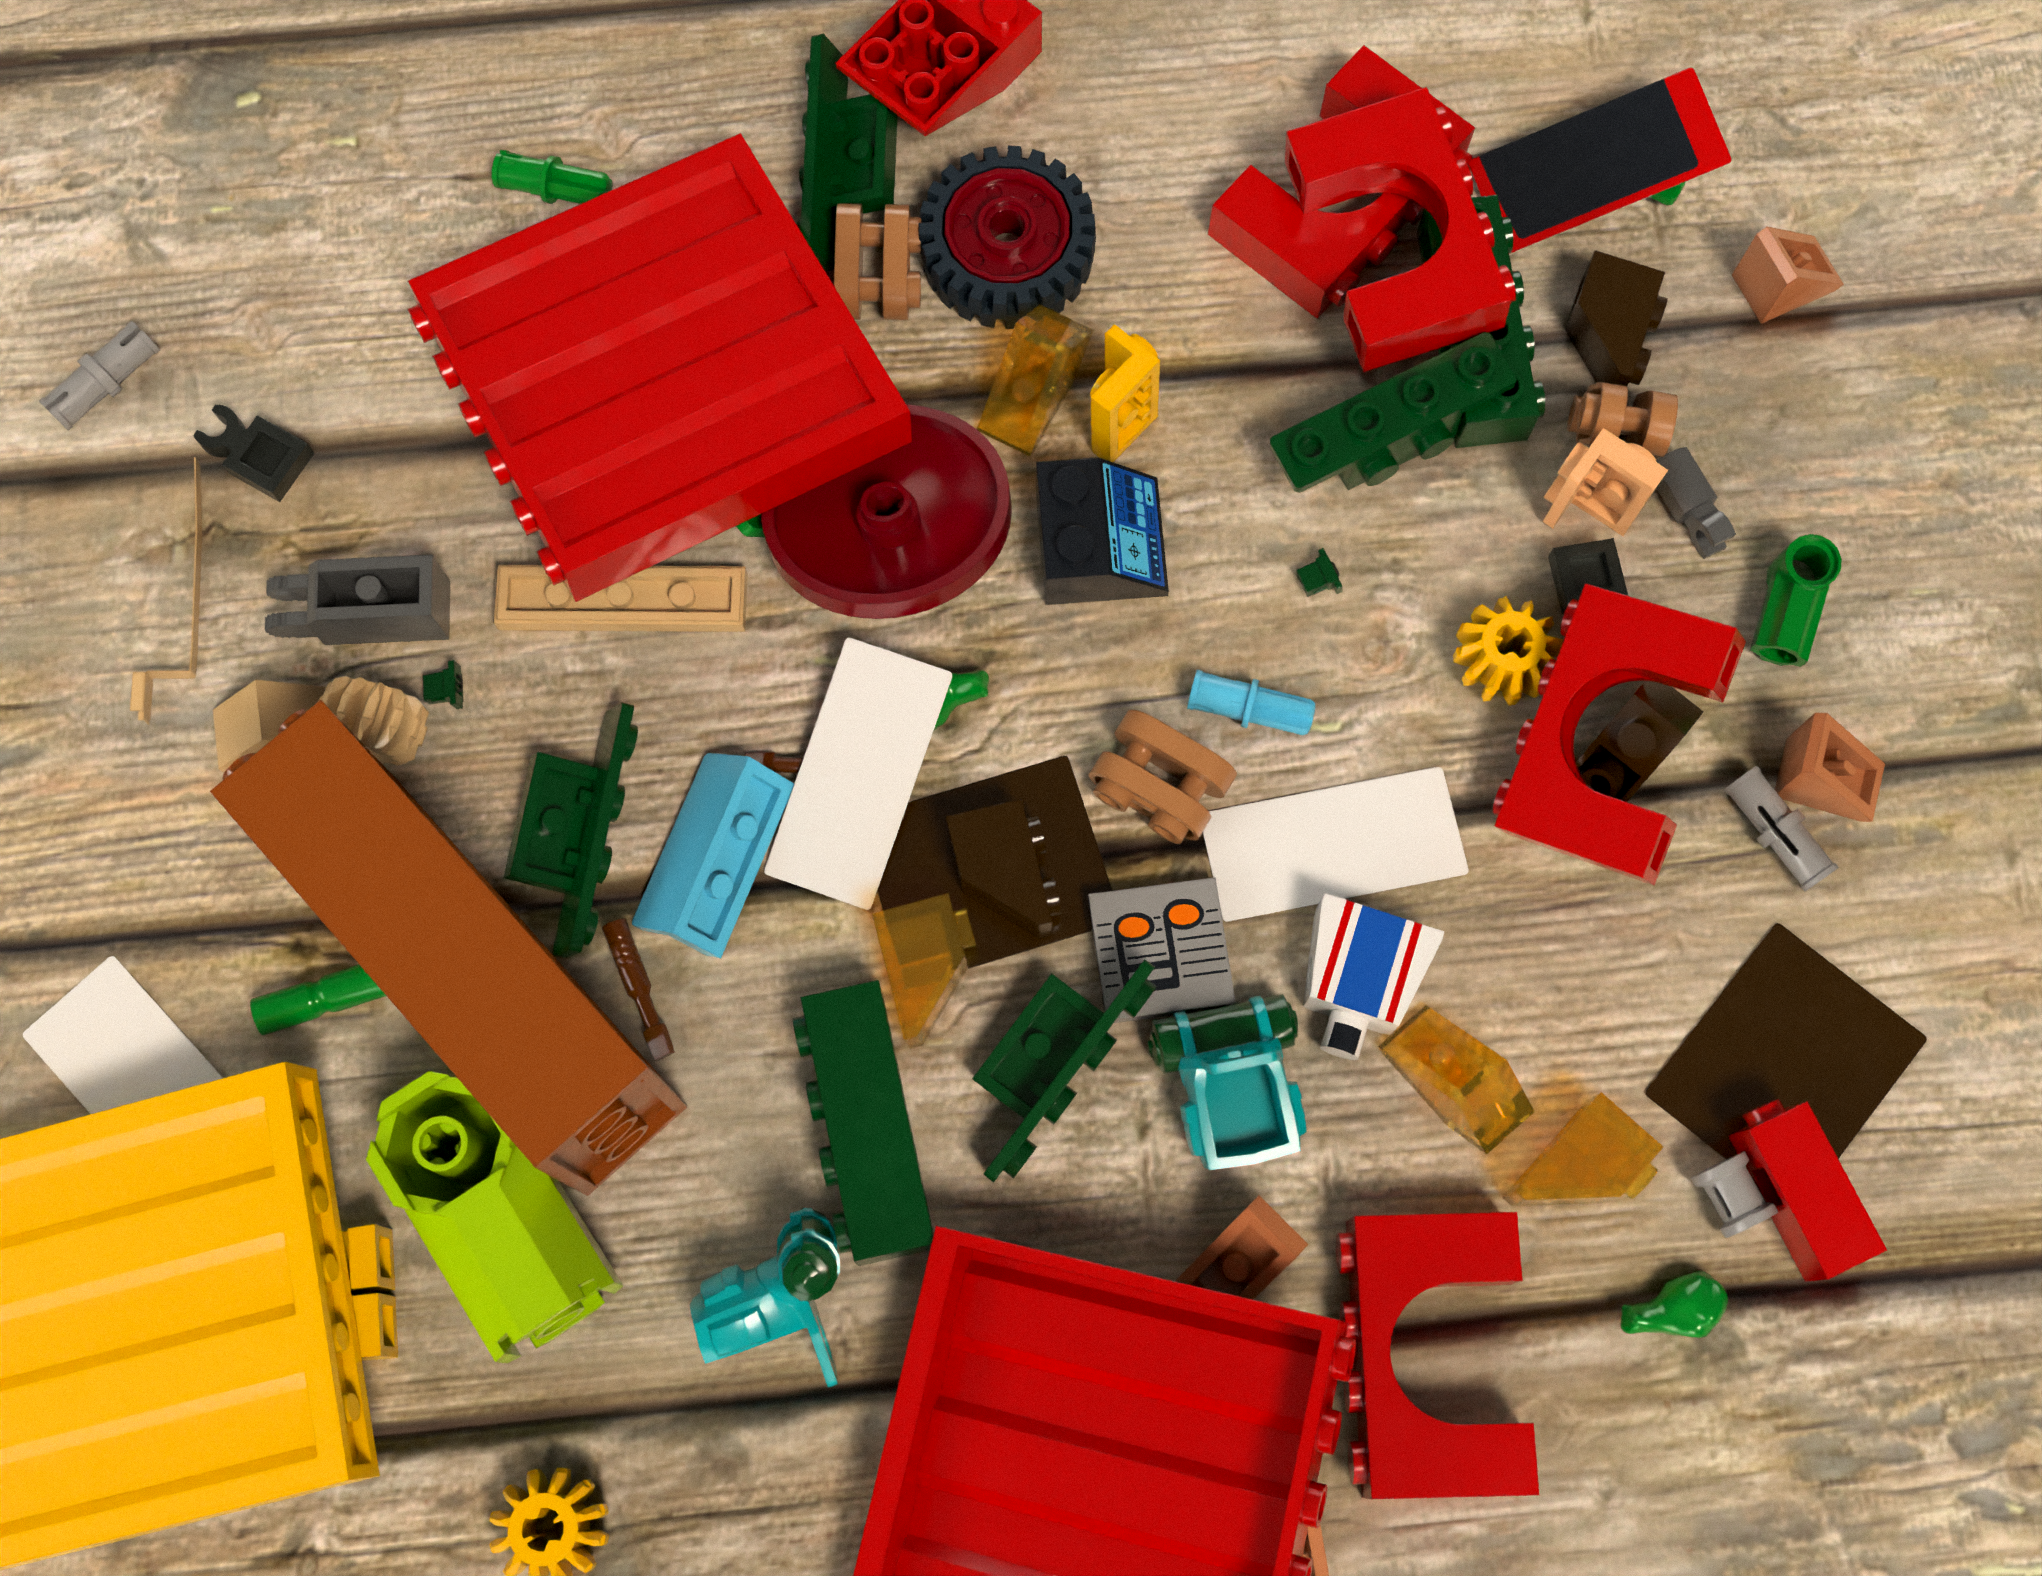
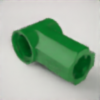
M1808 534L1800 536L1790 543L1768 568L1766 578L1768 589L1750 647V651L1756 653L1761 660L1779 666L1794 665L1799 667L1808 662L1829 586L1836 580L1841 571L1842 559L1838 548L1832 541L1821 535ZM1793 560L1807 564L1813 572L1814 581L1805 580L1800 577L1794 570Z

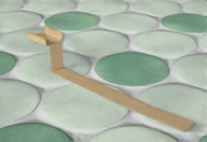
M194 457L196 530L189 670H148L146 672L132 673L130 711H139L138 720H144L148 725L151 720L153 679H194L196 677L202 553L201 466L196 457Z

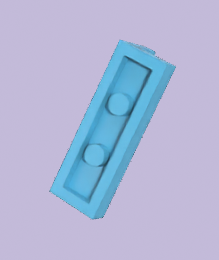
M707 753L701 762L633 917L632 925L643 931L668 935L706 956L721 959L790 798L794 783L749 756Z

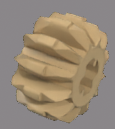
M343 676L328 682L324 695L319 697L318 702L322 700L382 764L390 763L396 766L406 764L408 761L414 760L418 747H422L428 729L425 725L429 712L416 697L404 694L401 689L385 686L381 682H370L361 677L352 679Z

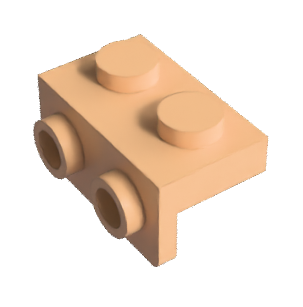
M1603 428L1589 448L1578 442L1557 473V478L1544 496L1546 500L1552 503V506L1543 523L1553 529L1572 503L1621 536H1624L1668 469L1658 464L1655 457L1644 447L1634 443H1626Z

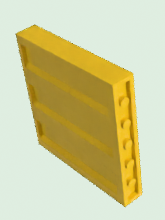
M281 1062L0 1139V1571L380 1476L317 1069L289 1062Z

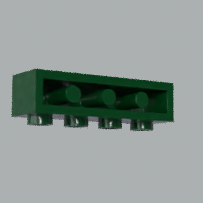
M1498 195L1471 197L1477 213L1484 211L1491 222L1495 240L1494 247L1491 249L1498 267L1506 265L1514 281L1516 300L1510 304L1505 327L1489 333L1517 379L1512 389L1462 413L1457 435L1454 438L1456 448L1527 441L1539 417H1543L1545 413L1544 388L1540 380L1533 381L1530 365L1535 352L1533 331L1530 325L1523 326L1519 308L1524 300L1523 279L1520 271H1512L1509 253L1513 249L1512 223L1509 217H1502ZM1425 208L1417 229L1422 264L1428 261L1442 244L1440 229L1432 215ZM1467 340L1438 348V353L1441 354Z
M879 980L800 997L804 1016L793 1018V1026L800 1056L812 1055L817 1080L806 1082V1091L813 1121L824 1119L826 1121L830 1145L819 1147V1155L826 1186L839 1185L844 1211L832 1213V1219L840 1254L852 1251L854 1262L858 1266H863L930 1250L934 1232Z

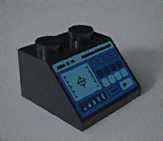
M1099 457L1036 462V499L1045 605L1168 596L1169 588L1158 478Z

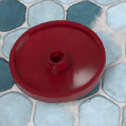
M906 404L910 410L911 443L761 514L764 536L778 572L797 593L808 601L829 611L858 618L885 619L913 615L940 606L959 596L974 585L993 565L1006 542L1011 524L1012 501L1007 472L996 449L984 435L967 422L949 413L925 406Z

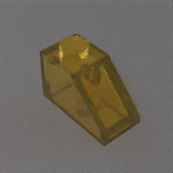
M1038 305L1015 323L977 430L1015 450L1031 456L1069 392L1094 330L1043 305Z
M948 893L872 914L903 1037L910 1049L922 1046L969 968L965 949L976 946L967 909L954 911Z
M1427 1005L1421 1008L1378 1046L1385 1058L1449 1128L1486 1155L1535 1112L1505 1058Z
M1600 1092L1583 1103L1502 1198L1511 1206L1607 1203L1621 1197L1623 1194L1633 1199L1657 1174L1658 1169L1650 1162L1662 1150L1663 1146Z

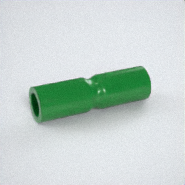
M358 964L324 975L317 981H305L252 998L250 1000V1008L254 1023L259 1033L264 1036L317 1019L326 1012H339L386 997V995Z

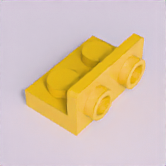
M1113 325L1105 333V371L1096 380L1090 392L1092 452L1099 458L1114 462L1158 417L1160 359H1158L1157 352L1140 335L1133 333L1129 336L1116 325Z

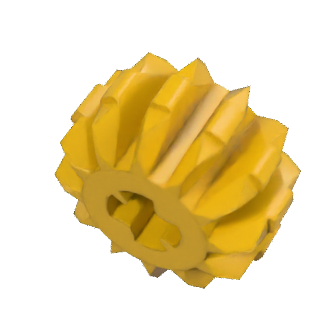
M1507 596L1498 599L1494 606V611L1481 604L1471 614L1472 623H1462L1456 633L1457 639L1463 645L1456 648L1453 654V663L1469 667L1462 677L1463 686L1474 685L1479 681L1485 685L1481 696L1483 702L1491 701L1498 690L1502 691L1504 699L1509 706L1516 705L1519 702L1522 691L1532 698L1539 696L1538 685L1546 663L1559 654L1563 639L1546 635L1554 625L1553 616L1543 617L1537 621L1531 617L1534 611L1532 600L1524 602L1519 611L1513 610ZM1512 647L1514 650H1516L1518 655L1514 652H1509L1503 655L1498 651L1497 648L1501 649L1502 651H1505Z
M557 1468L552 1475L550 1484H548L547 1478L541 1469H534L527 1472L526 1484L528 1493L515 1484L508 1485L503 1490L506 1501L514 1508V1511L498 1510L491 1513L490 1522L496 1526L508 1527V1537L493 1540L490 1543V1549L492 1553L505 1552L510 1549L515 1553L503 1569V1573L506 1576H517L528 1565V1576H548L549 1572L551 1576H573L571 1564L584 1573L590 1572L595 1568L596 1562L594 1557L584 1548V1545L604 1546L608 1543L609 1534L602 1530L590 1529V1520L603 1518L609 1513V1510L605 1503L592 1505L587 1508L584 1506L583 1503L595 1488V1484L590 1479L581 1481L569 1492L571 1484V1470L569 1468ZM554 1510L558 1516L553 1522H563L562 1538L549 1540L547 1545H544L541 1540L546 1534L536 1533V1522L538 1518L549 1517Z

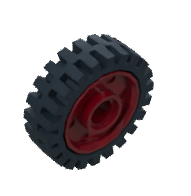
M1008 145L1007 156L999 157L997 147L993 146L983 148V160L977 161L973 152L961 157L959 170L950 164L941 172V183L934 180L928 189L927 201H923L920 211L922 223H919V241H921L920 252L923 269L927 274L928 283L934 292L939 290L941 302L949 309L957 305L960 317L971 322L975 314L979 315L981 326L990 328L995 327L996 319L1005 320L1006 329H1019L1020 319L1027 318L1030 326L1042 323L1044 312L1049 311L1054 317L1064 310L1066 299L1073 302L1080 294L1082 283L1086 284L1094 259L1096 242L1095 214L1092 211V202L1088 192L1083 193L1082 182L1075 173L1067 177L1065 164L1055 158L1048 166L1046 165L1045 153L1032 149L1028 159L1022 158L1021 146ZM1004 233H1012L1019 237L1011 242H1003L996 239L998 235Z

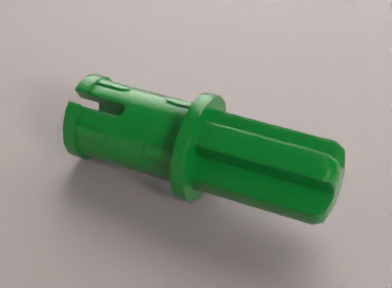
M500 150V153L495 155L492 165L491 177L494 187L537 195L541 197L543 202L549 204L555 203L557 199L582 204L613 190V182L606 173L563 164L558 156L551 155L545 160L511 153L507 150Z

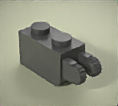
M433 555L316 560L309 564L308 574L273 576V578L267 580L266 594L270 598L281 601H307V611L279 612L265 617V633L275 637H318L324 645L449 640L450 580Z

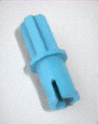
M1196 670L1187 709L1190 710L1195 709L1242 721L1241 727L1247 728L1250 722L1299 735H1306L1310 731L1316 708L1315 702L1311 699L1259 687V680L1253 679L1252 684L1219 677L1201 670Z

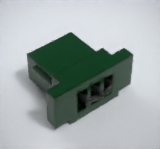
M1324 548L1318 550V558L1315 559V562L1296 570L1307 597L1332 588L1335 589L1337 594L1343 592V586L1339 580L1340 573L1335 563L1330 561Z
M454 660L448 661V669H442V672L422 675L425 702L429 705L450 702V705L454 708L463 709V679L461 666Z

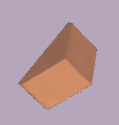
M1768 226L1756 234L1732 273V277L1761 324L1826 296L1844 285L1815 236Z
M1814 713L1786 739L1775 791L1783 800L1860 822H1873L1885 763L1828 713Z

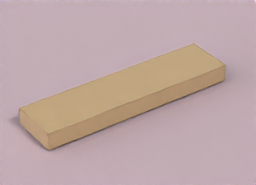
M498 565L494 624L498 630L745 632L748 574L745 566H651L575 602L565 582L563 581L553 586L542 565Z

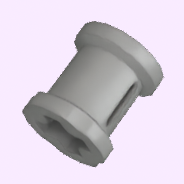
M1745 1151L1691 1177L1695 1187H1704L1724 1223L1720 1230L1725 1238L1747 1230L1778 1213L1774 1203L1764 1200L1747 1170L1746 1165L1750 1159Z

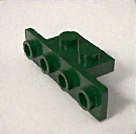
M819 34L811 37L810 59L807 60L805 65L808 100L807 111L802 117L805 152L804 164L801 165L799 170V182L802 189L801 217L797 220L796 224L823 269L827 272L834 270L837 204H862L863 214L885 210V204H894L898 115L871 94L847 99L848 77L836 68V62L843 55L825 34Z
M1483 332L1272 436L1269 447L1295 492H1303L1339 474L1348 490L1364 482L1367 486H1375L1392 477L1399 470V465L1419 455L1423 460L1430 459L1448 449L1453 444L1454 438H1456L1462 413L1512 389L1517 378L1491 334Z
M620 702L605 713L593 767L541 752H536L530 757L503 879L565 894L552 951L554 956L567 958L580 953L583 945L588 946L592 942L596 932L599 912L597 908L592 907L596 884H601L605 880L611 863L612 848L606 846L605 842L609 823L617 820L624 802L625 787L618 784L623 761H629L638 736V727L631 724L634 705Z
M1144 959L1105 1013L1051 973L972 1078L1024 1119L984 1172V1176L995 1182L1001 1172L1004 1171L1014 1179L1038 1147L1027 1139L1043 1117L1053 1125L1056 1123L1077 1095V1092L1067 1084L1082 1064L1086 1065L1093 1072L1117 1041L1115 1037L1107 1032L1122 1011L1134 1018L1157 988L1156 985L1147 979L1155 966Z

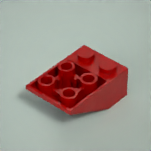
M898 0L836 62V68L926 137L1003 92L1042 52V11L1027 0Z

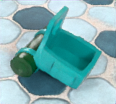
M1283 994L1262 998L1261 995L1250 997L1248 1002L1186 1014L1185 1011L1173 1014V1017L1152 1021L1151 1030L1149 1031L1150 1040L1147 1042L1150 1055L1163 1074L1179 1071L1188 1097V1101L1180 1106L1185 1137L1190 1153L1200 1157L1205 1169L1216 1170L1253 1165L1301 1151L1300 1136L1307 1132L1305 1112L1301 1100L1302 1094L1297 1082L1287 1081L1283 1064V1049L1294 1047L1295 1038L1298 1037V1020L1296 1011L1292 1009L1291 1004L1287 1002Z
M810 1207L801 1208L799 1211L790 1213V1220L783 1225L777 1237L776 1256L763 1261L757 1267L745 1271L738 1265L723 1268L721 1272L701 1282V1292L692 1298L690 1311L705 1364L738 1354L807 1328L828 1388L838 1384L836 1363L815 1303L816 1299L831 1291L840 1273V1256L834 1227L825 1214Z

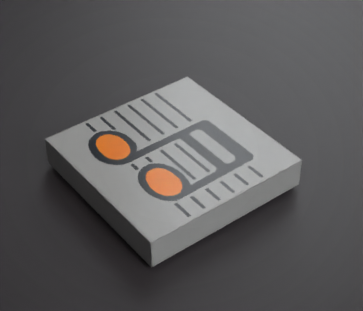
M1216 877L1088 894L1104 1013L1144 959L1155 966L1147 978L1157 986L1155 991L1134 1018L1122 1011L1114 1023L1172 1016L1174 1013L1185 1011L1186 1014L1236 1004Z

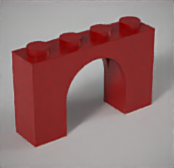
M1363 45L1326 84L1319 116L1322 119H1327L1421 89V87ZM1431 95L1435 108L1443 107L1448 114L1453 134V141L1450 143L1456 161L1464 159L1467 165H1469L1472 155L1467 150L1475 127ZM1250 165L1212 205L1208 235L1318 319L1332 303L1338 307L1345 303L1346 291L1357 288L1361 280L1358 274L1369 262L1377 266L1388 256L1398 240L1396 233L1407 221L1412 225L1417 224L1421 220L1424 207L1408 197L1383 192L1374 202L1355 211L1330 213L1314 210L1304 214L1300 202L1254 166Z
M1427 87L1286 131L1285 165L1304 214L1370 193H1394L1408 197L1423 206L1432 215L1441 232V246L1421 266L1408 272L1346 291L1343 320L1363 372L1464 341L1483 332L1489 333L1504 328L1510 304L1516 300V290L1512 275L1506 265L1498 267L1491 249L1495 244L1491 222L1484 211L1477 213L1470 195H1473L1474 189L1469 167L1464 159L1456 161L1450 143L1453 141V134L1448 114L1443 107L1435 108Z
M1585 583L1580 599H1572L1563 615L1561 635L1565 636L1557 660L1550 659L1542 671L1538 685V694L1543 697L1534 720L1527 719L1519 732L1515 752L1520 758L1512 780L1506 778L1501 783L1495 796L1493 814L1498 817L1494 826L1513 837L1655 886L1677 824L1666 815L1592 790L1582 779L1574 758L1573 746L1577 724L1585 709L1597 696L1611 687L1631 681L1657 682L1723 703L1746 641L1736 627Z
M1517 1212L1353 1216L1345 1222L1346 1232L1336 1234V1262L1339 1274H1349L1350 1301H1341L1340 1320L1349 1323L1346 1337L1356 1339L1354 1371H1351L1348 1382H1344L1347 1413H1357L1358 1441L1348 1443V1469L1351 1484H1361L1362 1498L1371 1500L1539 1495L1534 1423L1452 1424L1437 1420L1418 1409L1404 1394L1394 1375L1390 1355L1391 1337L1398 1317L1406 1305L1423 1291L1436 1287L1511 1285L1523 1281Z

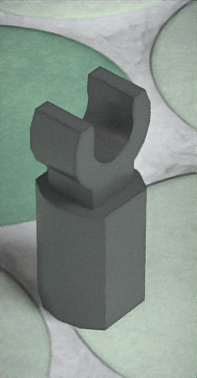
M1688 448L1676 449L1657 459L1656 462L1668 469L1656 489L1678 524L1685 522L1691 540L1698 553L1705 559L1725 550L1727 545L1724 541L1733 538L1736 535L1735 530L1727 516L1714 505L1718 497Z

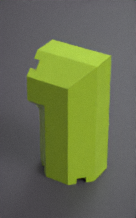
M428 1071L381 1101L376 1119L380 1123L375 1142L372 1140L370 1142L366 1161L393 1206L405 1210L495 1362L507 1364L521 1357L515 1344L527 1338H530L536 1349L551 1342L597 1311L605 1303L598 1292L599 1290L615 1294L623 1287L622 1282L559 1180L538 1170L531 1164L458 1078L451 1077L448 1074Z

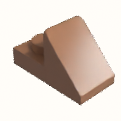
M1258 1195L1175 1282L1254 1300L1308 1246V1243Z

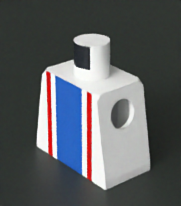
M1324 893L1314 915L1303 1001L1305 1008L1330 1016L1320 1048L1340 1058L1358 1060L1367 1029L1391 1035L1400 1025L1442 942L1444 931Z

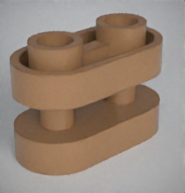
M837 204L834 287L854 320L861 319L862 301L883 302L884 320H908L909 308H920L921 272L910 271V253L921 254L919 223L922 222L920 217H910V204H885L884 222H863L862 204ZM863 247H884L883 277H863Z
M1598 382L1589 385L1583 396H1574L1568 416L1567 431L1577 433L1576 444L1581 442L1589 448L1604 428L1618 438L1620 434L1625 435L1626 443H1634L1644 447L1655 458L1664 457L1667 453L1677 419V395L1650 390L1637 394L1633 405L1627 406V386Z
M1128 710L1114 732L1116 738L1127 749L1122 757L1111 752L1101 753L1088 774L1091 781L1096 785L1093 790L1094 795L1103 803L1118 811L1125 812L1130 807L1150 819L1148 826L1159 836L1170 842L1181 844L1184 838L1194 841L1198 840L1211 819L1210 812L1199 803V800L1203 794L1215 798H1223L1237 776L1236 770L1218 754L1158 719L1138 710ZM1150 762L1181 780L1179 786L1175 788L1144 770L1147 763Z

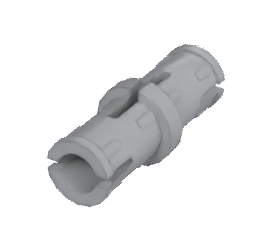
M133 321L127 323L123 330L92 357L87 353L84 354L77 361L81 366L46 397H42L39 400L68 431L73 427L72 425L108 394L114 398L121 392L122 388L119 384L153 354H157L160 351L157 345L142 330L140 331V328Z
M1758 766L1746 772L1724 789L1725 793L1732 797L1761 834L1756 838L1764 849L1769 845L1802 885L1801 888L1804 892L1839 868L1836 863L1831 861L1801 823L1806 819L1798 808L1793 812L1762 775Z

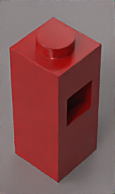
M1777 1098L1742 1115L1748 1126L1728 1137L1737 1154L1743 1151L1746 1152L1750 1159L1746 1165L1747 1170L1764 1200L1774 1203L1778 1213L1771 1218L1805 1282L1829 1280L1887 1251L1808 1102L1784 1108L1781 1100Z

